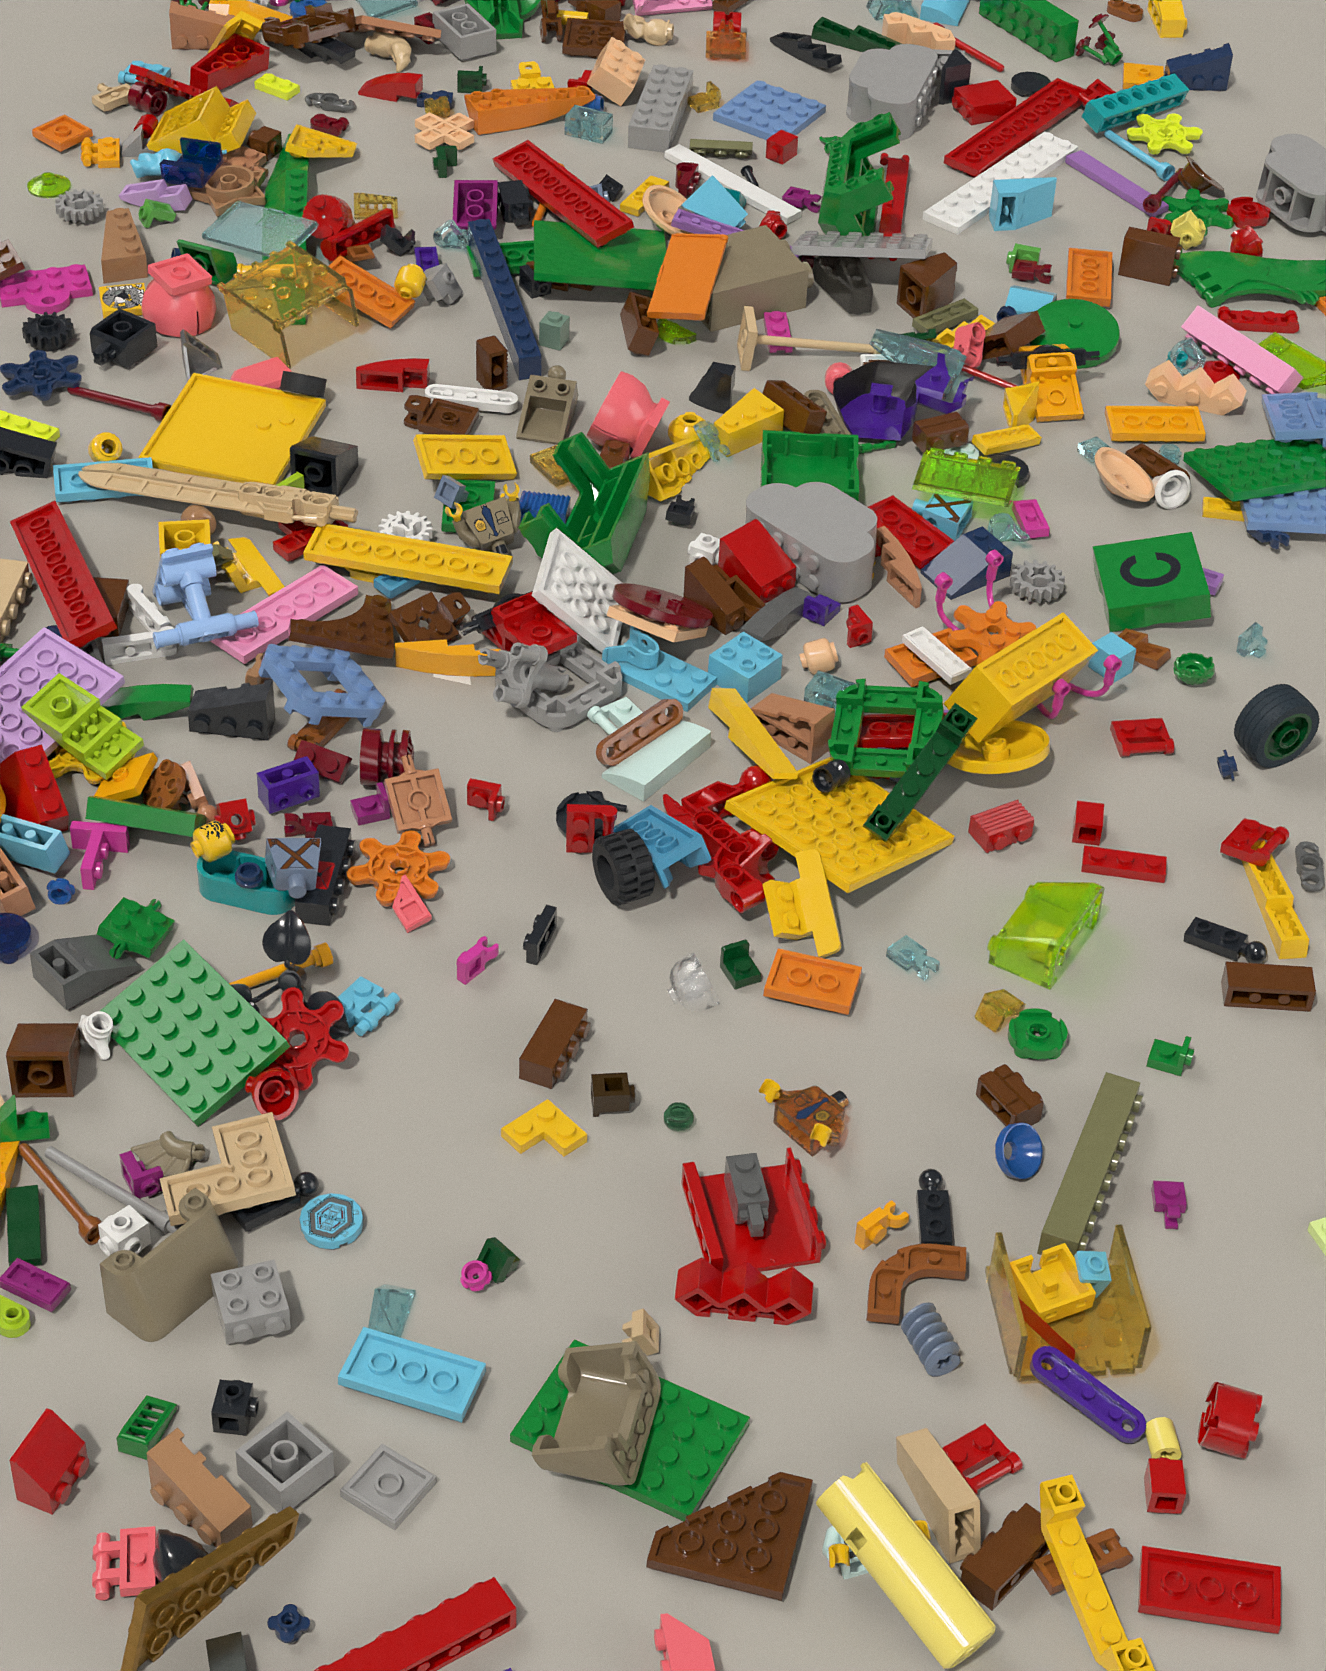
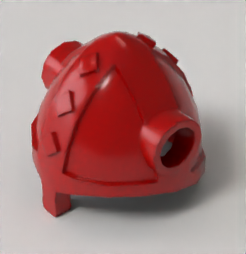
M1246 225L1230 235L1232 238L1230 252L1258 257L1263 256V240L1258 237L1252 227Z
M281 1067L270 1068L256 1077L249 1076L245 1084V1090L251 1093L255 1108L261 1115L272 1112L275 1121L289 1116L298 1101L299 1087L297 1080L290 1072L283 1070Z

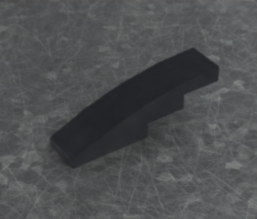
M782 32L770 37V42L782 51L808 64L828 69L842 63L840 54L827 53L826 45L812 43L811 35Z
M328 36L322 38L321 42H307L304 47L296 48L311 59L316 56L325 61L333 58L340 64L354 58L356 54L354 48L335 38H328Z

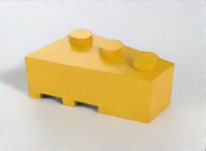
M1148 0L1147 11L1159 37L1183 38L1184 30L1187 29V18H1185L1182 1Z
M753 388L714 422L713 447L726 457H730L761 443L763 430L783 431L784 409Z

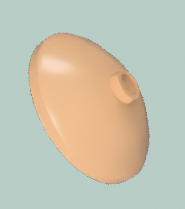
M662 185L650 186L643 194L644 209L648 217L659 229L670 235L675 233L694 234L671 226L672 219L678 208L687 200L683 195Z
M1102 447L1095 453L1096 469L1106 488L1112 494L1136 502H1147L1154 497L1155 491L1152 480L1130 457L1110 447Z

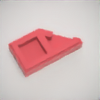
M404 875L401 877V884L393 903V911L406 932L409 933L432 920V916L407 876Z

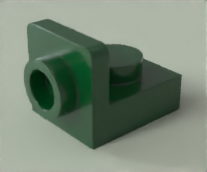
M479 66L478 71L458 70L457 93L482 92L483 86H487V73H483V66Z
M746 939L730 943L721 948L720 968L735 990L761 982V972L749 956L750 944Z

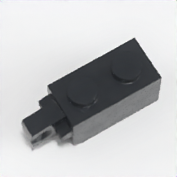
M523 181L498 182V206L503 221L514 223L516 226L522 224L529 225L530 213L533 212V201L529 199V190L524 187Z

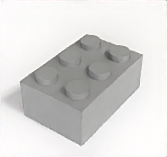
M468 3L433 12L435 29L441 30V37L438 39L460 60H469L472 57L485 56L488 53L496 52V29Z

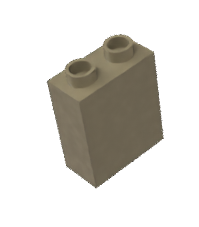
M766 225L727 235L729 239L706 316L701 321L710 332L740 325L744 306L753 307L756 320L763 319L764 312L780 311L787 313L806 308L807 289L811 288L814 283L813 272L807 262H801L791 252V248L786 240H780Z

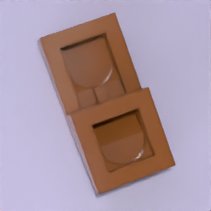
M1126 628L1118 635L1136 648L1134 660L1140 664L1157 670L1171 658L1170 649L1148 643V634Z

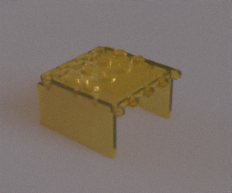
M289 240L285 243L286 248L279 252L271 251L269 253L270 258L261 263L253 262L250 270L243 274L239 272L233 274L234 279L227 284L220 282L217 284V288L224 295L232 330L270 358L278 357L290 369V359L282 330L295 323V319L299 320L314 311L313 307L317 309L324 305L355 327L359 326L353 291L347 286L345 277Z
M1122 1224L1115 1226L1109 1258H1107L1112 1281L1094 1299L1092 1308L1047 1323L1075 1349L1074 1362L1094 1377L1105 1376L1107 1367H1109L1111 1375L1134 1374L1135 1368H1142L1152 1328ZM997 1232L995 1234L990 1266L985 1267V1274L1009 1374L1017 1377L1018 1382L1038 1381L1039 1379L1031 1372L1030 1361L1038 1348L1051 1345L1024 1321L1002 1232ZM1047 1363L1041 1364L1042 1368L1045 1370L1052 1369L1051 1366Z

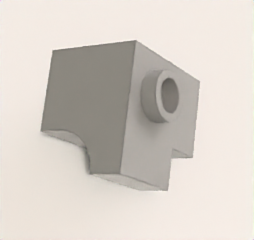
M447 263L424 271L427 279L422 292L427 300L435 298L436 301L443 300L448 305L454 303L463 292Z

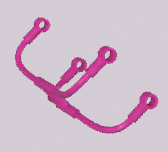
M997 550L990 551L985 558V561L988 563L986 594L989 608L994 603L993 581L996 579L998 566L1001 565L1004 559ZM942 572L934 581L937 586L935 596L937 612L942 622L948 628H951L953 631L960 630L947 618L943 610L947 589L952 585L953 579L945 572ZM1115 654L1105 659L1103 666L1106 668L1103 679L1104 686L1100 690H1086L1070 682L1067 683L1061 678L1052 686V691L1055 693L1052 712H1049L1042 703L1036 707L1046 718L1054 719L1057 717L1059 710L1062 709L1064 698L1070 690L1087 697L1104 695L1110 686L1113 685L1116 671L1122 666V661Z

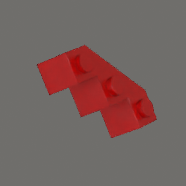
M701 1257L678 1269L674 1300L695 1316L710 1317L711 1312L728 1314L729 1320L755 1322V1318L760 1317L774 1319L773 1324L789 1325L811 1314L814 1283L793 1266L767 1278L751 1264L745 1262L723 1274Z

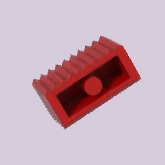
M1017 799L970 816L968 833L986 853H989L995 849L1001 850L1005 846L1007 847L1008 844L1012 845L1013 842L1016 844L1017 841L1023 842L1030 838L1033 832L1034 817L1031 816V813H1028L1027 809L1025 810V807Z

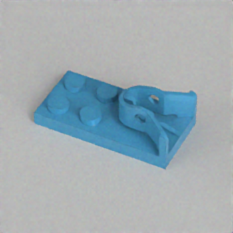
M652 805L614 827V833L625 829H633L640 835L649 850L654 870L657 872L664 889L669 887L671 880H673L669 869L670 865L679 861L692 868L712 860L701 834Z

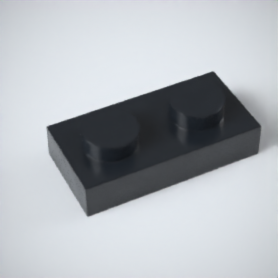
M546 904L541 915H536L531 934H526L523 942V950H526V963L538 965L557 928V907Z

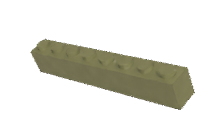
M1108 1072L1105 1073L1041 1232L1037 1254L1042 1255L1043 1250L1063 1243L1067 1245L1073 1257L1077 1251H1086L1089 1237L1085 1236L1086 1232L1092 1234L1097 1220V1215H1093L1094 1211L1101 1212L1105 1195L1101 1193L1102 1191H1109L1113 1174H1109V1172H1116L1121 1156L1117 1152L1124 1151L1128 1139V1134H1125V1131L1131 1133L1136 1117L1132 1113H1138L1141 1107L1143 1096L1138 1095L1141 1082Z

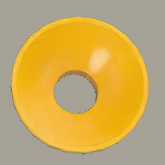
M686 412L683 415H679L670 422L668 428V437L673 443L703 433L706 442H708L711 436L709 423L694 412Z

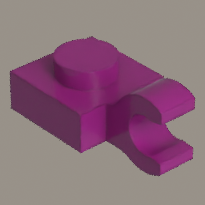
M791 186L783 194L782 200L796 208H802L805 205L811 212L817 213L820 210V205H816L814 202H819L822 196L810 194V190Z
M1153 1180L1151 1191L1154 1212H1163L1165 1229H1178L1177 1218H1180L1181 1213H1185L1187 1206L1184 1182Z

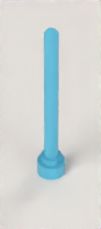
M1109 129L1104 132L1106 138L1155 169L1157 176L1162 180L1168 181L1175 173V167L1168 162H1158Z

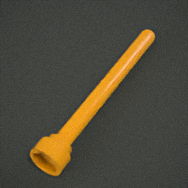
M324 942L314 946L307 961L300 965L295 964V966L306 968L314 965L315 967L320 966L323 968L333 964V956L328 944ZM283 963L230 982L229 984H245L251 988L278 978L287 968Z

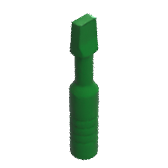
M884 441L878 444H858L859 454L869 453L878 449L887 450L895 448L896 442Z

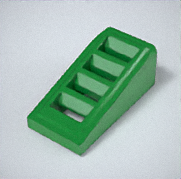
M146 1395L116 1438L118 1452L147 1460V1452L160 1442L178 1408L177 1404ZM150 1407H152V1408H155V1409L162 1410V1411H164V1412H163V1413H159V1412L152 1411V1410H149V1409H150ZM145 1416L153 1417V1418H156V1419H158V1420H157V1421H152V1420L146 1419ZM140 1425L151 1427V1430L142 1428ZM136 1433H137V1434H141V1435H144V1436H146V1437H145V1438L138 1437V1436H135V1434H136Z

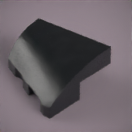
M712 362L694 391L690 393L689 401L714 412L722 414L727 412L732 407V391L735 386L736 366Z

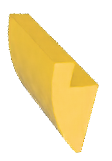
M216 86L165 111L146 146L149 150L155 152L168 148L183 154V156L198 158L202 147L209 143L216 144L221 150L230 152L241 147L256 112L248 99L229 107ZM210 150L205 157L219 155L216 150Z

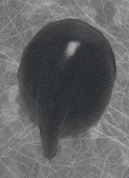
M159 1529L156 1538L157 1545L153 1555L154 1573L158 1581L162 1582L168 1575L181 1571L195 1559L208 1555V1552L205 1551L200 1543L187 1536L173 1533L168 1529Z

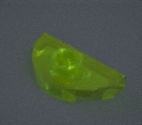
M659 319L657 321L658 337L663 341L675 344V341H686V344L696 341V333L668 319Z

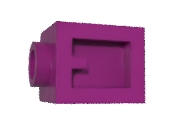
M382 782L376 783V795L350 800V807L358 826L390 819V804Z
M131 1150L119 1154L122 1176L134 1196L141 1199L162 1191L160 1178H163V1171L160 1166L146 1170L142 1160L137 1161Z

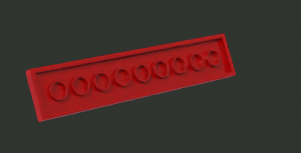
M1056 78L946 154L943 163L955 170H960L972 177H977L1082 105L1083 103L1077 98L1086 89Z
M529 140L493 158L495 167L513 181L522 180L524 187L528 188L529 194L597 248L606 245L610 240L624 235L627 231L634 228L632 219Z
M54 500L11 520L10 524L62 638L77 648H81L88 642L98 637H104L117 629L56 501Z

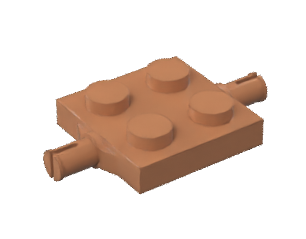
M242 145L240 148L227 152L224 155L208 156L211 158L210 160L223 161L220 167L238 165L246 167L251 171L264 170L265 177L269 173L268 169L261 167L267 162L266 154ZM206 164V165H207V170H210V171L213 170V169L215 168V166H216V165Z
M405 755L401 757L405 772L397 777L384 780L397 834L404 833L405 831H421L424 846L428 847L429 844L432 846L436 844L432 828L451 823L452 821L438 768L426 771L415 770L412 755Z

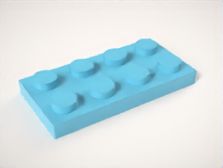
M152 457L53 465L56 502L138 496L137 494L91 486L81 480L78 473L85 466L100 463H121L153 468Z
M363 1327L338 1375V1385L462 1422L484 1377L486 1363Z

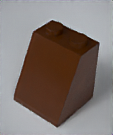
M943 252L900 265L896 304L912 318L950 304L953 301L957 262L947 253Z
M79 1023L17 1024L6 1052L11 1091L15 1098L74 1097L81 1051Z

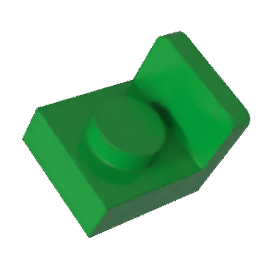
M1186 1036L1183 1046L1154 1039L1146 1067L1181 1076L1184 1065L1190 1066L1195 1049L1189 1048L1192 1037Z

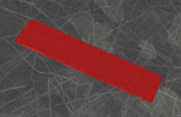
M1008 1289V1307L1049 1345L1074 1361L1075 1349L1017 1295Z

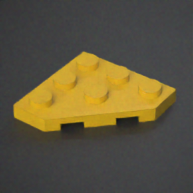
M296 124L286 144L285 151L298 158L302 156L348 158L353 157L357 143Z

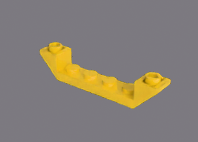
M1073 1475L1041 1482V1531L1095 1661L1107 1671H1155L1142 1638L1128 1641L1076 1517L1084 1509L1085 1504Z

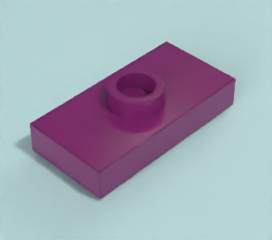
M19 1258L0 1277V1288L50 1312H53L71 1291L69 1282Z

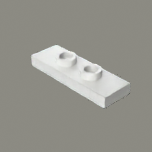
M923 626L902 636V643L950 685L965 679L972 671V668Z

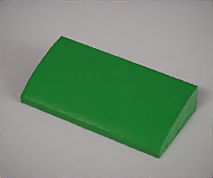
M89 796L87 799L85 819L189 837H193L195 829L206 824V816L203 814L97 796Z

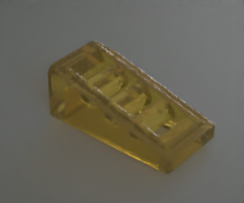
M353 193L354 219H365L381 211L378 210V204H382V209L387 208V204H391L394 219H398L397 197ZM369 204H374V209H369Z

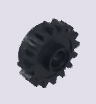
M44 312L42 316L35 314V318L28 317V322H23V339H25L26 344L30 343L31 347L36 350L56 351L65 347L69 343V339H73V323H71V318H65V314L57 316L56 312H53L52 315Z

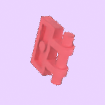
M155 1526L120 1529V1541L110 1542V1534L106 1532L97 1534L96 1544L93 1546L92 1558L96 1561V1571L92 1574V1586L95 1588L96 1599L107 1600L110 1596V1588L113 1585H119L121 1597L138 1596L144 1589H150L156 1585V1575L153 1566V1555L156 1547ZM113 1558H120V1568L110 1569V1561Z

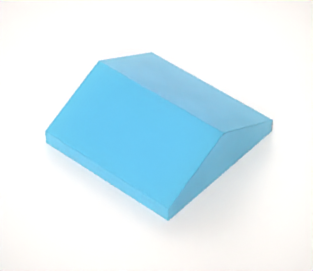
M1013 285L1010 287L1005 306L1013 307L1017 315L1032 312L1055 301L1057 293Z

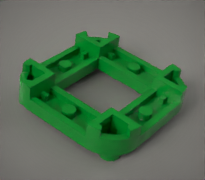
M866 678L855 679L856 684L847 687L843 691L839 690L836 695L835 717L831 739H828L830 760L840 759L848 765L851 775L901 778L934 735L944 718L943 697L937 691L930 688L928 682L919 681L918 688L871 686L866 684ZM864 713L915 715L912 740L909 743L908 750L858 748Z

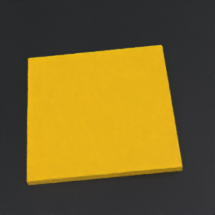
M193 373L138 458L152 457L153 468L239 483L258 482L277 485L283 480L290 468L289 448L308 438L326 407V399ZM282 415H291L294 418V422L291 425H282L279 418ZM260 419H267L271 422V427L267 430H259L256 427V422Z

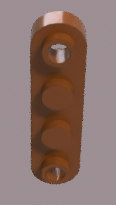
M663 699L601 740L596 748L598 761L603 765L615 766L681 721L683 717L682 704L676 699Z

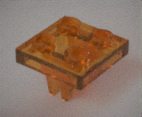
M722 19L718 31H706V58L713 60L723 58L733 61L745 59L746 33L734 32L733 20H729V24L726 25L725 20Z

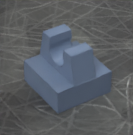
M442 475L434 498L450 508L457 509L454 502L458 504L466 502L469 492L465 490V485L450 476Z

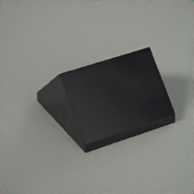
M956 49L952 51L942 67L938 103L941 105L952 103L954 88L969 85L972 63Z

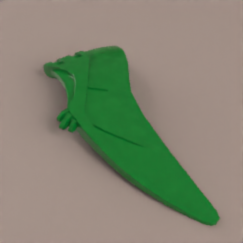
M1192 251L1182 253L1180 260L1176 261V265L1179 266L1178 274L1186 282L1188 281L1191 286L1195 287L1197 293L1203 299H1206V303L1211 308L1221 305L1228 298L1246 294L1279 295L1297 300L1300 304L1307 302L1310 305H1315L1320 297L1326 296V260H1287L1225 251Z

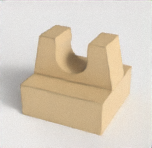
M644 1308L632 1312V1320L622 1326V1330L630 1338L624 1339L622 1342L637 1341L647 1356L658 1353L659 1325Z

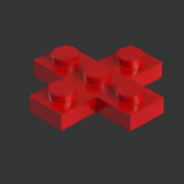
M335 520L331 524L348 527L344 521ZM294 521V523L288 524L278 522V528L286 536L273 541V550L288 562L303 555L316 527L304 525L302 521Z

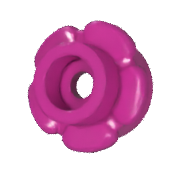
M473 1260L463 1266L460 1281L464 1288H470L471 1291L477 1292L483 1290L484 1286L490 1283L492 1274L488 1271V1266L485 1263ZM479 1275L478 1279H474L473 1277Z

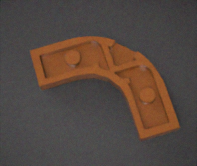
M916 1244L898 1249L897 1254L886 1261L882 1260L874 1269L870 1279L866 1321L899 1324L901 1293L903 1288L913 1280L921 1277L965 1280L966 1247Z

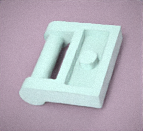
M625 697L601 708L599 706L592 707L588 711L587 717L610 735L618 729L608 718L618 728H621L643 712L630 699Z

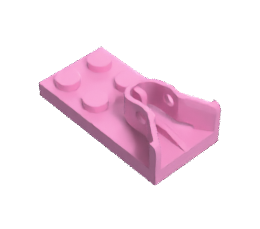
M633 0L635 15L637 16L712 9V0Z

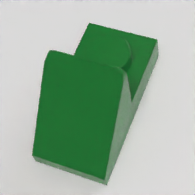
M12 1095L0 1107V1143L50 1138L48 1112L30 1111L17 1115L15 1095Z

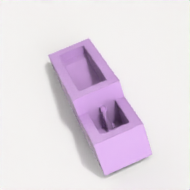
M164 179L128 184L118 195L120 200L140 207L143 206L145 199L170 204L174 211L185 210L192 201L186 184L167 187Z

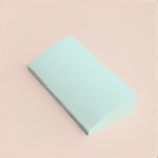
M680 721L677 725L619 764L611 766L602 773V778L644 802L710 748L711 731L694 723Z

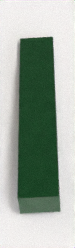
M821 17L814 24L811 39L859 52H865L870 49L890 50L892 47L902 44L863 26L858 25L852 30L824 17Z

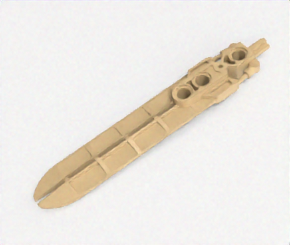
M121 463L93 464L83 467L82 471L78 473L81 480L97 488L235 510L247 516L287 524L294 523V521H302L304 525L317 527L332 524L335 520L356 523L358 516L356 508L339 506V498L336 495L310 492L306 489L284 485L277 486L258 482L239 483Z

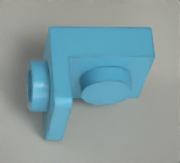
M1077 1251L1074 1257L1079 1281L1090 1283L1096 1292L1095 1298H1097L1112 1281L1106 1252Z

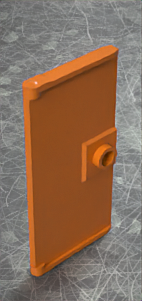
M672 234L657 277L647 317L704 320L729 237L725 234Z

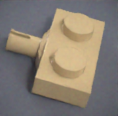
M99 83L97 90L101 93L92 96V104L104 112L111 111L121 105L129 104L128 92L131 86L125 83L117 87H108L104 83Z

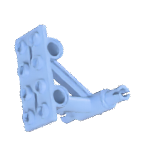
M196 543L187 549L179 550V548H172L161 554L152 591L153 595L157 598L160 606L182 602L192 621L178 623L174 629L153 632V641L156 649L174 644L184 647L198 642H208L221 637L234 636L239 630L259 626L255 610L234 616L232 613L211 616L206 596L211 595L208 578L215 577L217 574L212 554V544Z

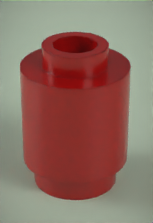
M145 114L138 120L134 131L143 124L144 138L148 139L155 131L159 123L158 119L152 114Z

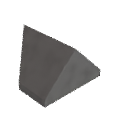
M184 329L180 332L182 360L187 382L193 373L209 375L221 367L219 355L216 351Z

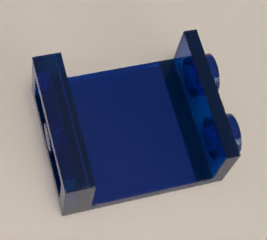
M181 137L182 155L177 161L163 159L159 163L162 179L165 180V183L186 184L189 187L203 188L224 162L221 143Z

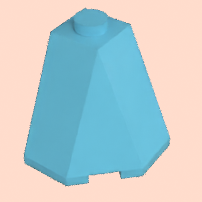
M713 175L678 208L736 228H740L746 223L744 218L748 215Z

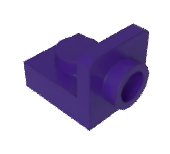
M821 594L816 598L808 595L804 598L803 617L821 626H825L840 612L841 603Z

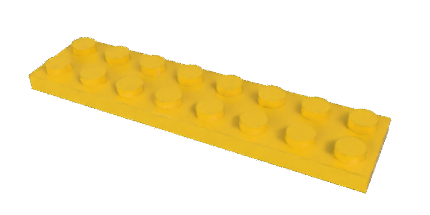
M331 524L317 526L303 552L304 560L495 594H500L513 564V556Z

